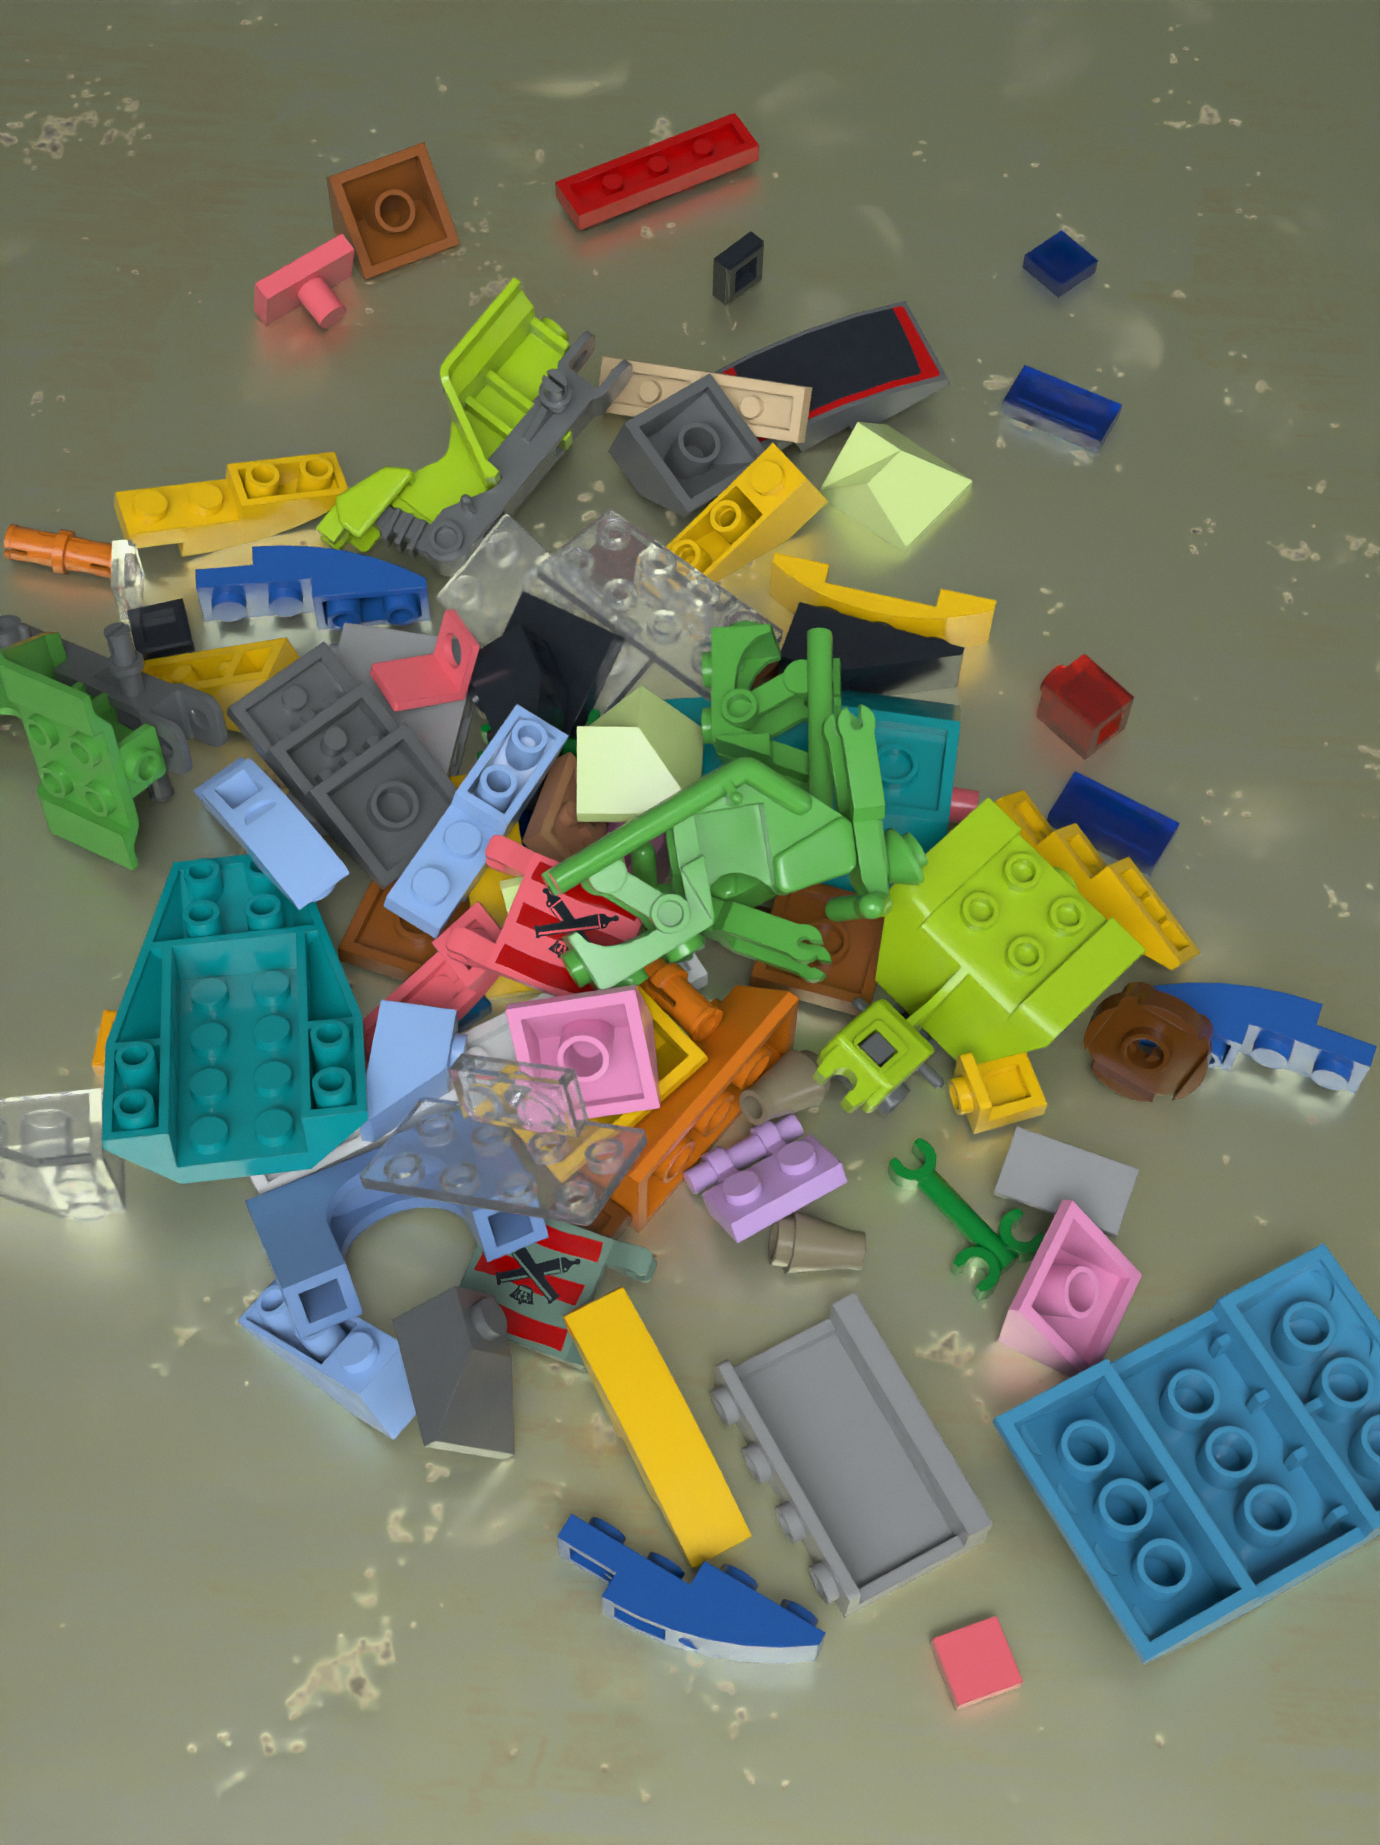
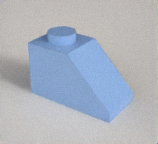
M381 1000L366 1074L369 1120L360 1127L362 1141L376 1142L448 1093L452 1071L463 1072L468 1046V1034L458 1033L457 1010Z

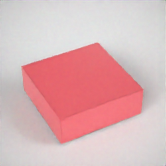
M997 1616L932 1638L930 1645L956 1711L1021 1687L1023 1683L1022 1677Z

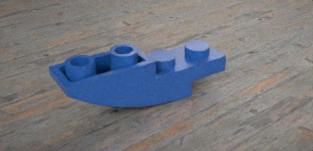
M252 546L253 565L195 570L196 590L204 621L221 620L233 622L250 617L274 615L291 617L299 613L315 612L318 630L336 629L341 631L345 622L366 626L386 624L405 626L413 622L431 621L425 577L375 557L349 551L313 546Z
M1188 982L1153 986L1158 991L1181 999L1198 1013L1210 1019L1214 1033L1211 1039L1213 1053L1208 1068L1219 1067L1230 1071L1238 1053L1241 1052L1252 1056L1257 1063L1273 1069L1285 1068L1308 1076L1321 1087L1330 1090L1344 1089L1356 1093L1371 1067L1377 1046L1316 1025L1323 1005L1321 1003L1288 993L1227 983ZM1140 1039L1139 1044L1143 1046H1158L1150 1040Z
M571 1514L557 1536L559 1556L608 1585L601 1596L602 1614L635 1632L673 1647L709 1657L739 1662L771 1664L812 1662L816 1660L822 1649L826 1633L816 1627L818 1619L811 1612L799 1604L783 1599L780 1605L756 1592L758 1588L757 1582L748 1574L732 1565L723 1564L719 1570L704 1561L693 1581L689 1584L682 1580L685 1573L674 1562L655 1552H650L647 1558L623 1545L626 1538L618 1529L597 1517H591L587 1523Z

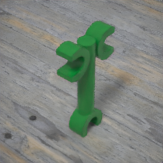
M918 1138L913 1143L912 1154L921 1162L922 1167L917 1170L907 1169L901 1161L894 1157L889 1162V1177L896 1186L902 1189H919L968 1240L972 1247L965 1248L956 1255L950 1272L956 1277L968 1267L974 1266L983 1270L986 1278L976 1286L973 1296L978 1301L987 1299L994 1293L1000 1275L1007 1272L1016 1262H1028L1034 1259L1045 1235L1041 1232L1029 1242L1017 1241L1012 1236L1011 1231L1021 1223L1024 1214L1019 1208L1011 1210L1003 1216L997 1233H995L935 1170L937 1156L934 1148L927 1141Z

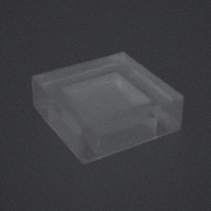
M133 540L112 541L111 589L121 620H129L127 610L143 607L144 572L136 543L133 544Z

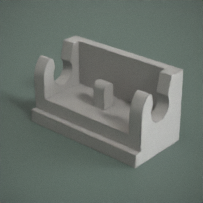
M1017 1126L993 1195L1004 1199L1009 1198L1054 1215L1062 1200H1073L1105 1235L1116 1238L1139 1169Z

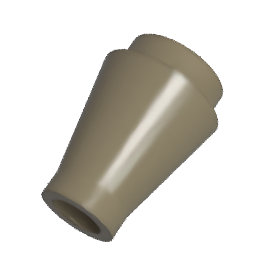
M790 1050L785 1052L750 1088L740 1094L739 1105L747 1120L755 1125H762L770 1119L820 1105L825 1094L830 1089L831 1078L823 1086H820L812 1078L819 1067L816 1061L818 1055L809 1050Z
M799 1211L791 1213L771 1226L768 1246L769 1265L783 1267L785 1274L838 1269L861 1270L866 1252L865 1232L850 1230Z

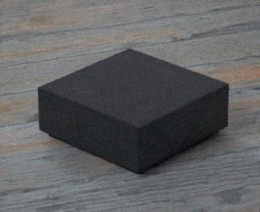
M750 231L714 258L712 295L723 304L730 303L762 279L764 241Z
M183 598L127 610L135 650L142 653L144 661L195 652Z

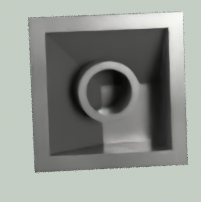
M708 374L626 421L608 452L640 496L683 517H687L717 498L765 449L713 376Z
M454 1286L392 1319L424 1447L503 1460L515 1455L512 1356L505 1334L507 1331L506 1317L495 1296Z

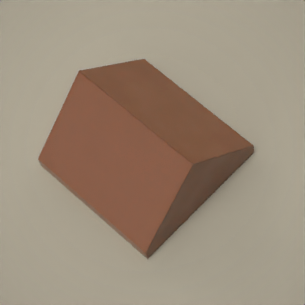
M424 142L326 177L334 232L337 236L343 234L355 249L353 263L364 280L460 244Z

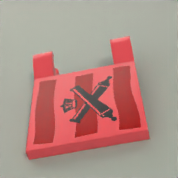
M493 835L485 850L486 864L489 868L522 877V882L496 943L468 929L454 927L446 941L447 955L457 962L491 971L554 997L594 991L590 984L579 988L560 958L561 954L569 950L562 936L570 932H577L589 943L601 946L618 945L638 936L641 928L639 918L603 896H593L587 893L581 886V883L563 894L559 893L553 896L544 883L541 874L560 862L535 853L507 837Z

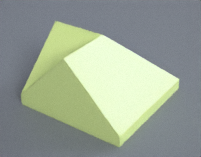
M857 422L820 488V493L828 500V503L906 554L972 487L973 480L886 424Z
M643 685L589 726H577V822H628L702 777L704 755L702 727Z

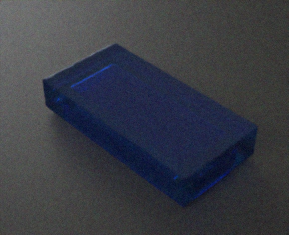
M1024 365L1002 402L1000 414L1098 454L1120 416L1122 404Z
M1076 771L1071 776L1047 817L1050 826L1056 830L1077 823L1096 850L1118 861L1129 856L1140 872L1149 877L1155 871L1180 825L1179 822Z

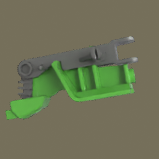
M15 615L0 616V715L17 716L22 720L41 780L37 788V794L49 831L133 871L139 866L134 846L140 823L133 798L147 787L150 799H154L155 802L166 801L174 795L168 770L178 775H184L193 767L186 740L196 739L216 748L223 746L228 741V733L219 703L211 695L183 683L171 684L142 672L145 667L143 655L134 649L130 627L123 622L110 624L103 631L111 654L108 658L62 639L59 632L42 631L22 623L21 619Z

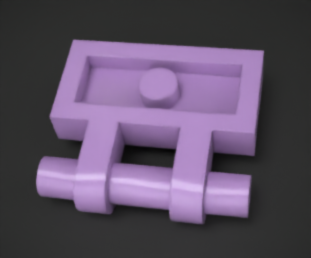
M789 1114L775 1123L769 1120L762 1125L750 1128L751 1136L725 1150L720 1146L715 1147L701 1156V1163L683 1172L685 1182L693 1194H697L714 1184L716 1185L702 1193L708 1213L737 1243L847 1183L842 1163L813 1135L809 1134L798 1141H794L804 1135L802 1126L794 1114ZM761 1158H764L762 1161H760V1162H758V1163L752 1165L751 1167H749V1168H747V1169H745V1170H743V1171H739V1170L745 1168L746 1166H748V1165H750V1164L756 1162L757 1160H759V1159H761Z

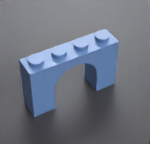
M486 1105L245 1201L262 1248L300 1339L363 1314L345 1262V1256L352 1242L366 1228L391 1214L414 1208H439L451 1211L467 1223L487 1262L549 1237L535 1188Z

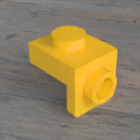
M971 1052L958 1055L953 1078L948 1080V1091L954 1110L959 1116L966 1114L973 1134L1044 1115L1047 1102L1026 1052L976 1064Z

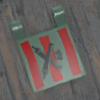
M545 1214L542 1215L548 1232V1238L487 1262L477 1243L459 1287L495 1296L506 1317L507 1331L505 1334L508 1342L567 1363L586 1373L588 1371L562 1316L594 1299L606 1267L642 1283H647L652 1279L657 1267V1261L653 1258V1254L644 1247L614 1240Z

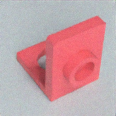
M454 609L445 610L433 654L373 663L370 675L394 711L465 700L480 646ZM453 635L458 639L461 648L460 665L456 663L452 653Z

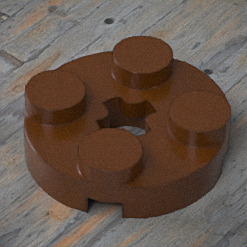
M1135 981L1128 983L1122 992L1107 997L1096 1007L1087 1026L1083 1042L1084 1049L1088 1048L1093 1058L1091 1069L1096 1077L1114 1092L1141 1102H1152L1154 1095L1174 1093L1173 1101L1190 1095L1203 1082L1213 1053L1211 1039L1214 1029L1210 1019L1198 1013L1186 1002L1168 993L1158 991L1148 983ZM1140 1039L1150 1040L1156 1043L1162 1051L1152 1048L1148 1053L1138 1048Z

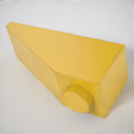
M287 637L149 659L144 661L145 667L142 672L171 684L183 683L211 695L222 709L226 729L241 732L226 714L228 708L295 662L300 656Z

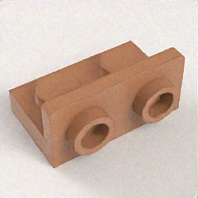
M571 752L556 758L551 766L522 840L531 851L558 862L564 861L604 837L608 831V822H577V758Z

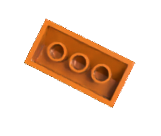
M736 985L723 1001H720L718 998L713 999L711 1003L719 1007L723 1012L722 1020L715 1031L702 1041H693L707 1055L709 1060L661 1102L660 1108L653 1109L579 1175V1178H582L628 1212L632 1218L630 1227L636 1232L640 1233L683 1183L685 1180L683 1172L699 1164L702 1160L701 1156L713 1148L742 1114L739 1105L740 1094L750 1088L785 1052L793 1050L799 998L790 991Z

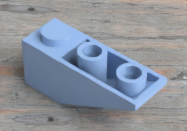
M275 1279L237 1320L244 1329L347 1411L391 1439L395 1440L416 1415L397 1339L361 1318L353 1317L300 1339Z

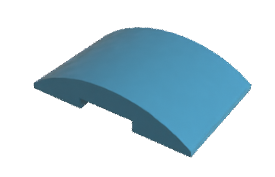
M1324 1243L1219 1298L1212 1309L1113 1362H1110L1107 1358L995 1417L992 1422L1142 1664H1146L1181 1648L1241 1617L1380 1536V1322Z

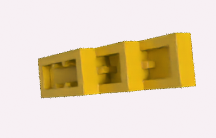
M1025 790L1002 796L994 802L1022 829L1019 835L1052 867H1059L1072 877L1077 885L1078 892L1107 920L1113 917L1146 949L1143 953L1144 955L1172 971L1201 953L1129 856L1107 865L1077 823L1054 831Z
M620 1286L563 1315L562 1318L618 1437L624 1439L651 1499L658 1503L686 1565L693 1569L704 1561H708L752 1537L686 1401L624 1287Z

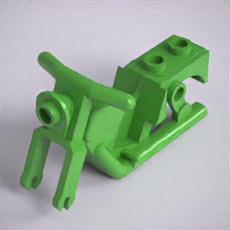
M740 621L728 627L711 628V651L702 653L703 683L705 688H711V707L703 708L701 716L704 743L713 744L716 755L719 757L722 765L740 757H753L836 811L827 745L822 736L824 720L833 713L836 721L838 713L842 710L840 658H833L832 632L827 628H812L808 630L807 660L793 661L787 666L784 673L750 691L756 676L768 664L781 660V650L772 625L753 621ZM808 722V752L772 740L800 723ZM650 842L630 853L633 876L663 894H674L672 883L659 884L657 882L656 852ZM729 873L719 877L711 885L710 892L715 918L713 919L712 926L699 933L704 944L693 952L705 948L704 937L720 942L723 947L736 954L798 975L806 982L817 983L827 978L824 972L816 967L811 968L808 966L809 963L818 960L820 963L833 964L828 951L824 947L816 945H824L822 935L817 928L807 924L800 925L754 909V907L777 896L768 892L764 883L748 875ZM803 940H808V941H810V942L813 943V944H810V945H809V944L803 943V942H801V941H803ZM693 952L674 963L692 960ZM666 955L661 956L666 962L670 963Z
M861 704L859 705L857 719L845 707L838 713L836 721L832 713L823 722L822 736L827 745L836 811L753 757H740L719 766L542 873L541 877L553 896L559 893L563 894L581 883V886L587 893L593 896H603L639 918L641 926L646 930L636 937L618 945L610 946L589 943L577 932H570L562 936L569 950L561 954L560 958L577 986L582 988L590 984L594 991L630 985L638 986L649 978L643 967L666 955L670 963H674L701 947L704 942L699 933L712 926L713 919L715 918L710 892L711 885L719 877L729 873H741L754 877L764 883L768 892L773 895H786L849 874L850 883L857 894L832 898L825 905L826 916L834 922L865 918L876 919L886 916L893 907L888 883L915 886L923 883L924 875L921 868L926 866L928 861L915 837L909 832L901 836L893 828L883 830L882 819L885 818V799L874 733L876 720L873 712ZM665 832L671 869L668 873L671 876L674 894H663L627 872L625 864L620 859Z

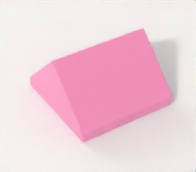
M636 985L506 1005L505 1011L532 1127L660 1108L661 1099L653 1018Z
M1062 1200L1008 1310L998 1338V1342L1069 1377H1073L1103 1360L1142 1277L1137 1268L1073 1200Z

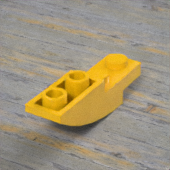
M335 452L227 464L226 477L220 480L115 492L114 508L127 549L177 543L181 556L185 557L231 548L271 537L300 526L329 512L336 504V497L346 491L348 486Z

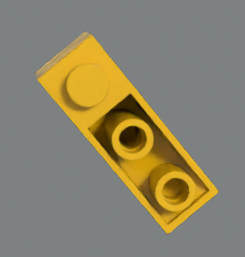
M772 443L656 556L659 558V568L683 595L689 599L789 540L828 500L785 454Z

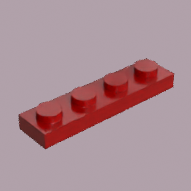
M732 113L556 181V198L580 231L759 160L760 145L736 113Z

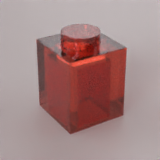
M1084 653L1067 667L1063 664L1055 667L1044 678L1040 685L1042 694L1036 717L1080 757L1086 760L1125 729L1134 696Z

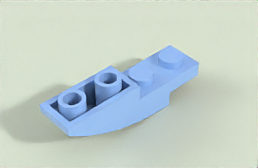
M517 704L456 790L451 805L386 896L383 907L436 939L461 902L466 901L487 869L485 850L489 840L493 835L508 837L565 745L568 735Z
M242 757L238 758L193 790L205 809L245 848L255 865L299 910L310 902H316L326 897L334 889L337 882L350 874L344 863L298 808L250 758L246 760Z

